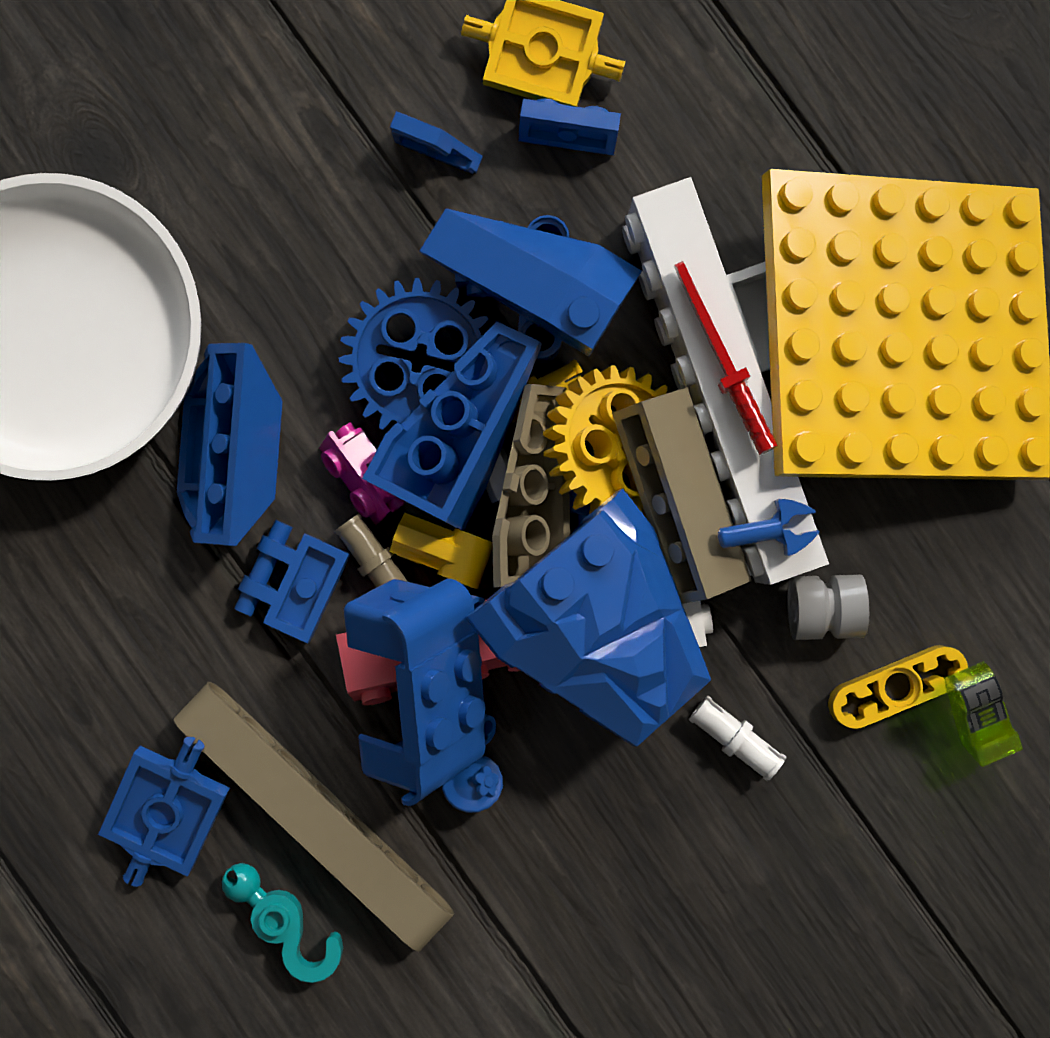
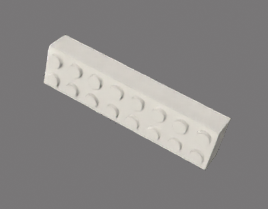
M689 177L633 197L628 215H625L626 225L622 226L623 237L630 254L637 252L639 254L643 269L639 276L642 291L647 300L655 299L659 311V317L654 319L658 336L663 346L671 344L676 358V363L671 364V371L678 390L688 387L718 481L729 508L733 526L771 519L777 512L774 502L777 499L793 500L808 506L799 478L775 476L774 449L762 455L758 454L753 440H751L750 434L747 432L742 418L735 407L736 404L733 403L729 395V391L724 394L721 393L718 384L721 382L720 379L726 376L674 268L675 264L681 261L684 262L736 371L747 368L751 377L747 380L746 386L748 385L753 399H755L760 413H762L767 427H769L770 433L773 435L771 399L692 178ZM812 514L795 515L790 519L789 523L782 526L784 530H790L796 535L817 530ZM819 534L805 548L790 556L784 555L783 544L776 540L742 545L741 547L749 574L753 576L756 583L771 585L829 564Z

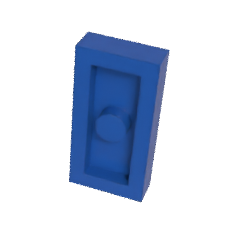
M523 99L518 141L614 156L621 113L608 112L606 109L598 106L582 108L562 105L551 99Z

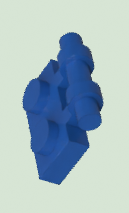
M275 519L268 536L262 535L256 548L260 553L250 575L243 576L238 587L242 592L234 609L252 616L259 600L268 603L271 606L263 623L308 644L312 640L351 554L305 533L297 550L290 548L285 544L293 527ZM280 560L289 564V567L277 590L267 585L277 561Z

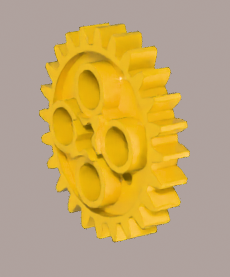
M611 365L602 372L596 368L585 374L583 378L579 377L569 383V390L567 389L556 396L555 399L560 406L549 411L547 417L557 425L543 431V436L555 441V446L543 453L546 457L557 459L559 464L549 472V475H563L566 480L561 486L559 493L562 495L573 490L577 494L573 503L575 510L589 504L590 514L614 493L623 488L646 517L612 415L611 405L618 411L641 401L666 394V385L655 390L651 389L652 375L649 373L636 380L633 367H629L621 373H618L615 365ZM585 440L592 445L594 457L587 451ZM622 472L629 478L630 489L623 481Z

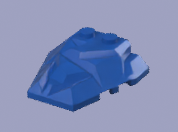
M622 488L584 518L581 527L516 581L502 586L465 618L499 660L511 668H518L538 681L539 686L551 694H558L580 709L579 712L625 742L637 747L711 681V677L681 602L655 529Z

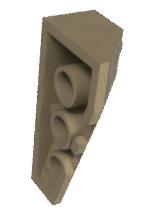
M527 384L524 386L492 535L494 587H502L516 581L571 535L569 492L562 495L559 493L561 486L566 480L563 475H549V472L559 464L557 459L546 457L543 453L555 446V441L543 436V431L557 425L547 417V413L560 406L555 398L567 390L566 387Z

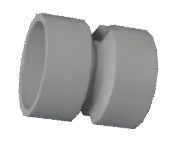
M832 575L828 583H824L819 576H794L790 578L787 607L790 633L794 640L823 639L827 631H830L834 638L837 639L865 638L869 626V598L863 575Z

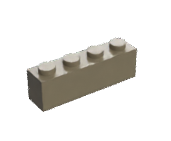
M688 387L644 400L613 412L612 415L647 520L655 529L682 604L706 600L752 581L741 547L722 548L718 541L719 529L733 526Z

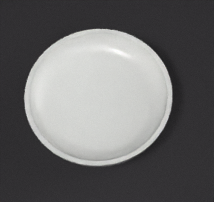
M60 173L27 174L0 180V474L28 480L51 481L80 477L108 468L141 449L165 427L184 400L192 382L199 358L202 323L197 290L188 263L168 230L151 212L136 200L104 183L81 176Z

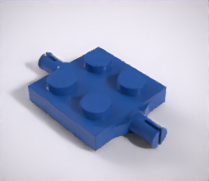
M184 738L176 760L168 759L142 746H139L133 753L98 835L121 845L132 855L128 868L123 875V880L128 884L138 869L131 886L138 887L143 884L150 864L166 866L188 877L197 861L230 789L194 769L205 747L201 740H198L189 755L196 738Z

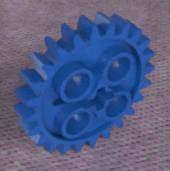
M415 278L412 292H405L401 283L395 281V296L389 298L378 288L376 296L379 305L374 308L362 301L360 306L366 314V318L362 321L349 317L348 322L357 330L356 337H341L340 341L352 347L353 350L352 354L339 357V362L352 365L353 372L344 376L342 382L358 384L359 389L352 394L350 400L353 402L364 398L367 399L369 403L362 414L364 417L372 415L377 410L382 413L379 428L384 429L391 420L401 424L421 404L419 400L424 396L423 384L429 376L436 374L447 378L452 372L426 365L421 369V373H415L411 371L412 363L410 361L377 353L376 347L378 345H386L407 352H415L417 345L427 347L426 355L428 357L456 363L483 336L479 329L486 323L488 317L481 316L472 319L469 314L476 302L471 300L463 306L456 303L459 295L458 288L455 287L447 297L440 295L441 285L439 280L434 282L430 292H423L419 278ZM398 315L410 318L415 325L414 336L404 343L393 341L387 334L389 321ZM445 327L456 329L462 337V347L460 351L453 355L441 353L434 343L436 333ZM394 363L402 369L404 380L398 389L385 391L377 385L375 373L382 364Z

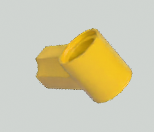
M404 512L389 552L415 563H421L438 570L437 574L443 577L457 580L461 584L478 589L493 551V542L454 528L453 531Z

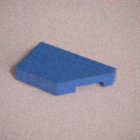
M396 111L390 125L395 143L471 174L477 173L483 159L482 155L444 130Z

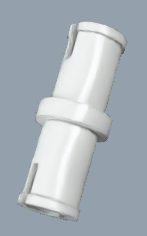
M708 695L689 718V721L698 725L721 743L724 753L729 757L735 754L763 776V779L769 781L777 773L786 759L784 754H780L751 731L753 726L746 720L739 722L716 704Z

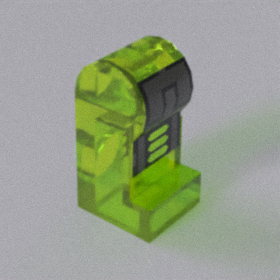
M982 661L945 677V687L960 742L981 767L1023 750L1019 734L1011 725L1006 705L1003 702L1000 685L987 663Z

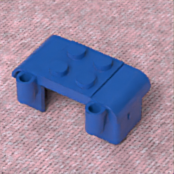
M393 579L348 602L344 608L348 647L402 662L395 666L403 740L397 744H392L364 734H360L358 740L363 773L373 779L410 791L401 798L402 804L407 806L418 803L482 758L485 753V745L492 740L496 730L494 717L485 714L479 636L465 618L485 600L482 597L470 595L466 587L454 579H445L432 587Z

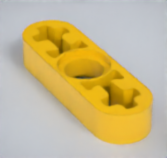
M942 645L932 646L838 685L830 694L828 701L829 711L837 722L846 727L854 729L865 727L957 689L967 678L968 663L964 655L954 648ZM939 656L944 660L953 661L954 667L947 670L949 676L947 680L938 675L929 676L922 679L928 686L926 690H923L922 680L913 669L914 665L918 664V671L927 672L938 666L936 658ZM894 673H903L910 681V691L901 700H891L885 691L886 680ZM873 682L874 693L883 704L882 708L878 709L876 702L869 701L858 707L860 715L857 717L848 712L841 711V707L847 704V694L851 693L857 698H864L873 694L867 687L868 684Z

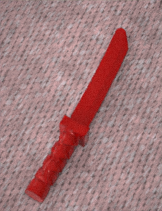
M681 261L675 264L674 268L726 376L720 379L721 382L718 384V387L722 394L729 391V395L733 403L736 404L735 407L742 418L747 432L750 434L751 440H753L758 454L762 455L769 452L778 445L770 433V429L767 427L766 421L762 413H760L748 385L746 386L747 380L751 376L746 367L736 371L684 262Z

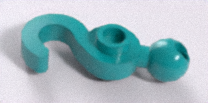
M235 864L226 870L222 878V890L226 897L234 902H247L253 908L251 924L259 938L274 944L284 942L282 949L283 962L292 976L300 981L314 983L322 981L334 973L343 953V942L338 932H332L328 936L324 959L319 962L307 961L300 952V942L303 934V911L298 899L288 891L274 890L266 893L260 887L261 881L257 870L248 864ZM234 870L238 879L229 877V871Z

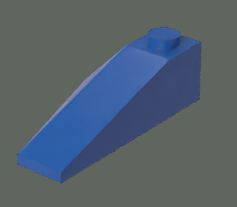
M451 209L444 210L419 250L421 254L590 357L642 272L598 244Z
M496 322L455 363V370L434 391L429 389L419 400L421 404L401 424L397 422L385 434L362 479L464 531L488 485L523 395L524 386L527 385L542 343L504 324Z

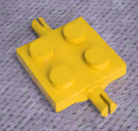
M506 0L504 9L495 19L494 23L466 15L462 26L461 36L470 37L489 44V59L483 76V85L533 100L551 99L562 105L578 107L583 87L591 78L592 73L620 82L626 62L598 54L597 39L604 13L561 0Z

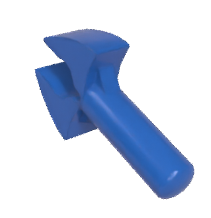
M777 499L774 500L777 512L771 519L720 528L718 531V541L722 548H730L776 540L783 544L784 555L790 556L805 548L815 539L820 531L814 530L796 535L790 530H784L782 526L789 523L790 519L795 515L816 513V511L797 501Z

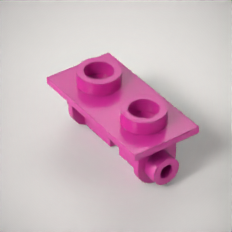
M350 422L340 428L335 434L333 431L327 434L319 447L322 451V461L331 475L335 478L340 477L351 491L350 499L352 504L363 517H370L376 526L386 517L390 510L394 512L407 503L362 479L368 468L367 465L371 463L377 450L364 434L361 427L355 429Z

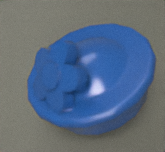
M482 756L478 761L443 784L442 790L447 801L454 808L466 813L481 812L490 808L499 799L503 789V776L498 765L490 758Z

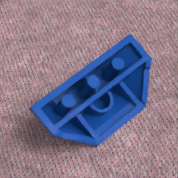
M208 344L204 352L205 359L197 368L184 398L177 495L184 516L192 528L190 535L194 543L237 546L275 500L283 401L252 344Z

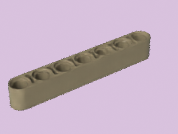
M207 682L174 717L175 724L187 737L196 738L194 744L198 740L204 743L205 747L202 752L410 948L418 952L421 951L454 916V911L437 891L219 686L212 682Z

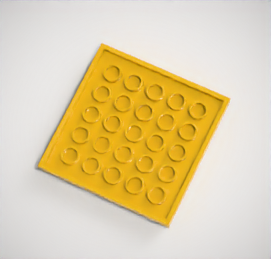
M769 169L762 175L772 426L773 437L778 445L774 448L775 476L1049 480L1050 356L1039 189Z

